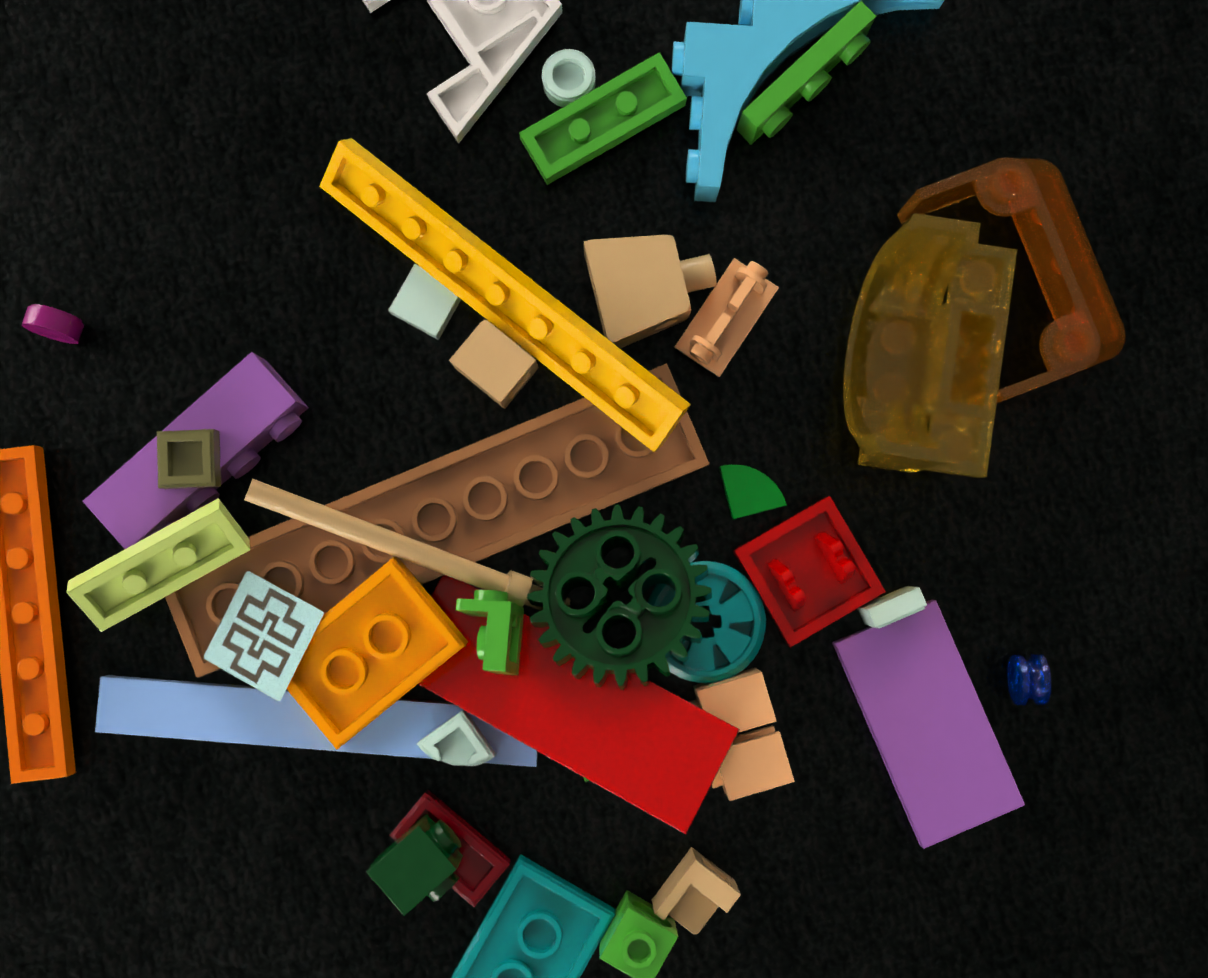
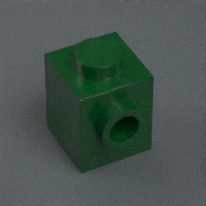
M426 814L380 854L366 872L405 916L426 896L432 902L437 901L459 880V877L454 872L457 870L463 857L458 850L461 847V842L445 822L439 820L435 823Z

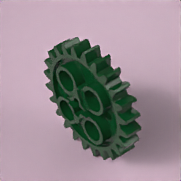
M620 505L614 506L611 520L606 521L603 520L596 508L592 509V525L587 527L573 517L570 520L574 535L568 538L555 531L552 535L559 548L558 551L554 553L548 550H540L538 553L542 561L548 566V569L535 570L530 573L532 580L543 587V590L527 594L530 604L543 607V610L530 617V621L534 627H550L538 639L544 648L560 644L553 657L558 666L567 663L572 658L575 659L572 667L574 678L579 680L589 668L593 669L594 684L599 688L605 683L608 674H615L620 690H625L628 675L633 673L637 674L644 687L648 686V669L654 666L665 677H668L670 675L667 662L668 657L672 655L685 663L689 659L688 653L682 645L683 641L686 640L692 643H701L702 634L692 626V623L709 622L710 612L696 605L698 602L712 598L710 587L695 584L708 576L707 565H690L699 555L697 544L680 548L679 546L684 538V529L678 527L666 535L664 533L665 516L660 514L650 525L646 524L643 507L639 506L631 520L624 519ZM626 547L634 553L630 564L616 569L604 563L606 555L613 548ZM654 560L656 562L653 569L648 570L638 580L636 579L633 582L647 561ZM659 583L669 585L676 592L672 602L662 607L652 606L644 599L647 590ZM586 586L595 591L593 601L586 608L577 610L566 606L567 596L574 588ZM629 587L628 592L631 602L625 605L621 601H616L611 605L612 601L609 591L615 588L623 592ZM607 610L591 633L583 631L587 623L592 622ZM624 623L634 627L636 636L629 646L617 649L606 644V634L614 625Z

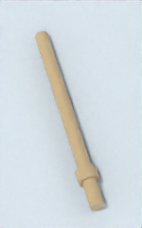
M256 479L251 481L244 499L245 501L478 588L507 592L508 601H512L521 607L527 605L540 611L543 610V607L532 605L527 599V594L543 590V588L532 584L531 577L512 570L508 574H504ZM567 597L566 606L569 607L570 598Z

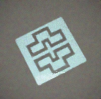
M246 571L204 654V659L276 701H281L324 612L250 571Z

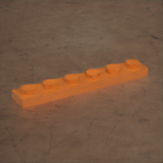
M35 445L0 449V674L11 784L68 777L76 773L44 449Z

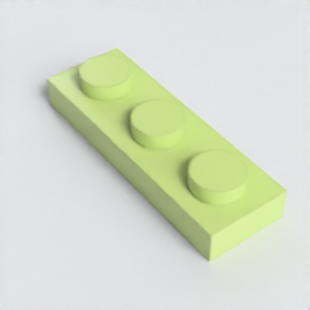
M217 498L68 580L66 593L102 632L250 550V540L221 500Z

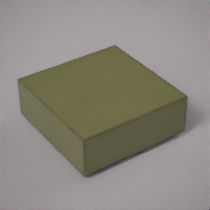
M215 429L157 431L158 488L221 487L220 431Z

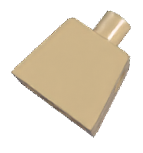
M672 235L584 241V255L603 333L608 340L619 348H623L687 320L691 313L688 293L717 285L715 269L710 254L680 261L675 239Z

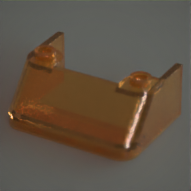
M1009 157L996 159L918 189L897 213L900 223H904L976 195L980 204L988 212L997 216H1012L1054 319L1043 330L1039 343L1040 353L1048 371L972 401L976 411L1108 361L1119 354L1125 343L1124 325L1062 174L1054 164L1044 159Z

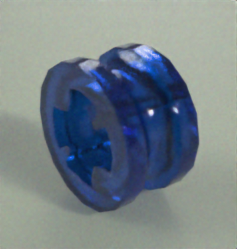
M1012 655L1008 662L1007 682L1014 704L1025 705L1030 698H1032L1035 704H1046L1051 694V674L1046 658L1043 655H1032L1030 660L1026 661L1022 655Z

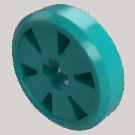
M696 561L691 562L690 565H707L708 576L695 584L710 587L712 590L711 599L698 602L696 605L707 606L710 614L718 615L719 626L711 627L712 635L702 637L701 643L683 641L682 645L685 647L689 658L686 663L672 655L667 658L670 672L682 679L697 683H714L735 676L753 661L764 639L766 615L758 591L742 573L722 563ZM656 584L648 597L647 603L656 607L666 606L672 602L676 592L667 584Z

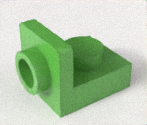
M475 590L474 599L458 598L456 611L468 616L487 617V626L480 627L477 637V656L479 660H483V670L495 674L518 675L524 608L512 601H508V593L502 591Z

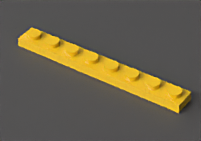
M350 138L338 141L319 187L650 450L656 452L664 445L691 406L689 402L355 140Z

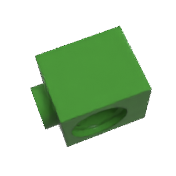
M626 890L615 910V916L600 941L599 959L632 978H655L678 938L675 920L669 915L665 920H662L654 914L652 904Z

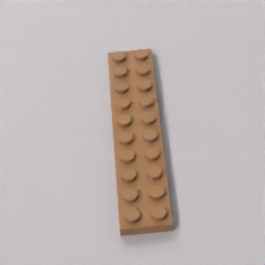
M667 363L649 370L650 373L680 395ZM584 397L324 506L476 563L570 524V519L573 517L579 520L589 516L594 508L601 511L708 466L709 462L687 411L664 445L656 452H653ZM292 518L249 536L250 550L171 593L165 599L198 678L221 669L207 661L204 655L247 571L320 609L325 614L395 556ZM401 559L421 585L444 576L441 573Z

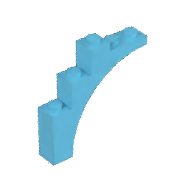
M740 0L738 25L687 22L684 42L674 41L671 72L674 76H681V89L686 96H692L689 130H699L698 150L688 149L686 183H695L694 201L716 202L721 186L726 150L742 111L747 108L757 90L789 57L819 36L827 33L860 1L875 15L896 10L939 9L944 0Z

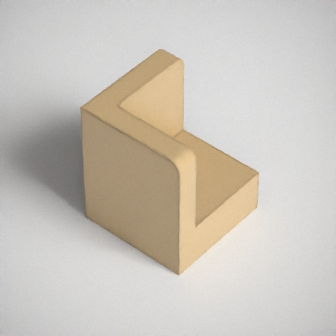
M488 320L480 322L449 360L457 371L504 409L539 368L536 359Z
M691 847L653 897V911L662 920H665L669 915L692 934H698L718 907L728 913L741 894L733 878Z

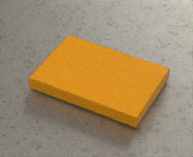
M393 557L323 615L287 690L333 746L339 749L468 643V640L401 559Z

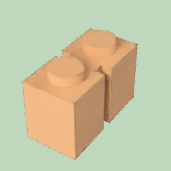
M755 667L741 671L735 676L722 681L701 683L693 686L697 700L690 701V703L740 729L739 732L776 722L763 674ZM771 725L737 735L712 783V788L723 786L728 800L732 801L795 782L780 732H775L774 726Z

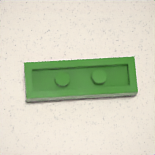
M862 1L853 7L742 111L736 129L742 137L752 145L763 133L769 138L778 133L793 116L789 109L802 97L808 102L814 99L832 79L828 74L829 71L841 60L848 66L867 48L871 40L866 35L876 15Z
M659 52L519 132L520 140L544 181L549 185L686 106L687 97Z

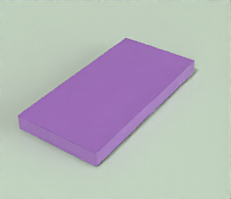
M936 600L927 601V606H925L924 610L880 629L868 626L832 642L916 839L923 849L1025 805Z

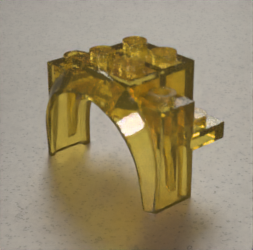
M914 213L885 242L873 260L856 304L844 368L843 399L845 418L850 433L860 447L858 465L910 473L928 470L975 478L987 477L1017 249L978 244L980 223ZM948 286L947 301L942 305V301Z

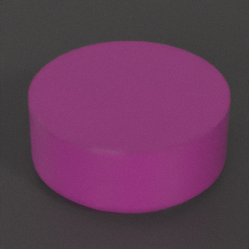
M40 304L28 306L22 322V326L33 333L69 344L79 343L84 328L82 320L78 317Z

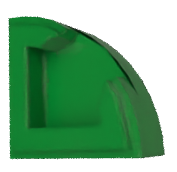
M724 465L718 467L732 520L787 506L778 486L764 473L743 465Z

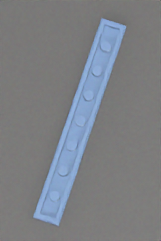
M106 675L100 677L95 732L432 759L420 749L417 743L463 709L451 702L400 698L339 749H336L287 689L281 701H277L253 686ZM467 712L496 753L494 758L485 763L528 767L537 766L538 751Z

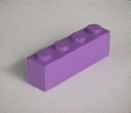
M251 352L162 431L201 429L220 431L222 485L231 476L237 479L253 469L261 459L258 452L273 439L276 442H280L291 435L302 423L299 416L308 409V406L265 359ZM156 436L84 499L83 502L121 546L126 549L216 500L220 494L217 491L219 487L158 488Z

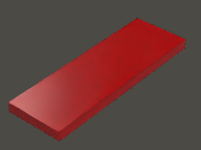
M442 576L431 597L468 640V643L423 679L419 685L673 828L687 834L740 729L649 681L648 686L644 687L636 673L628 675L625 690H620L615 674H608L601 688L596 687L593 678L594 670L591 668L579 680L574 678L572 667L575 659L572 658L567 663L558 666L553 657L560 644L544 648L538 640L550 627H534L530 617L526 614L523 617L519 674L505 675L484 671L483 660H479L477 656V637L480 627L487 626V617L468 616L456 611L458 598L474 599V591L479 589L449 576Z

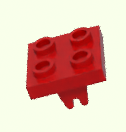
M830 496L821 499L733 550L742 569L758 591L763 605L789 647L886 592Z

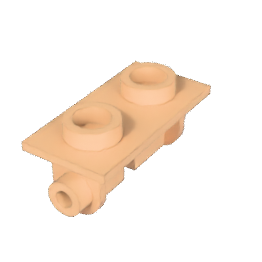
M734 258L674 348L720 377L779 289L778 286L766 279L769 274L768 271L756 262L750 261L748 266Z

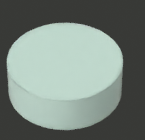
M563 49L553 53L546 60L542 69L544 92L551 102L557 106L565 107L595 89V69L593 63L584 53L578 50Z

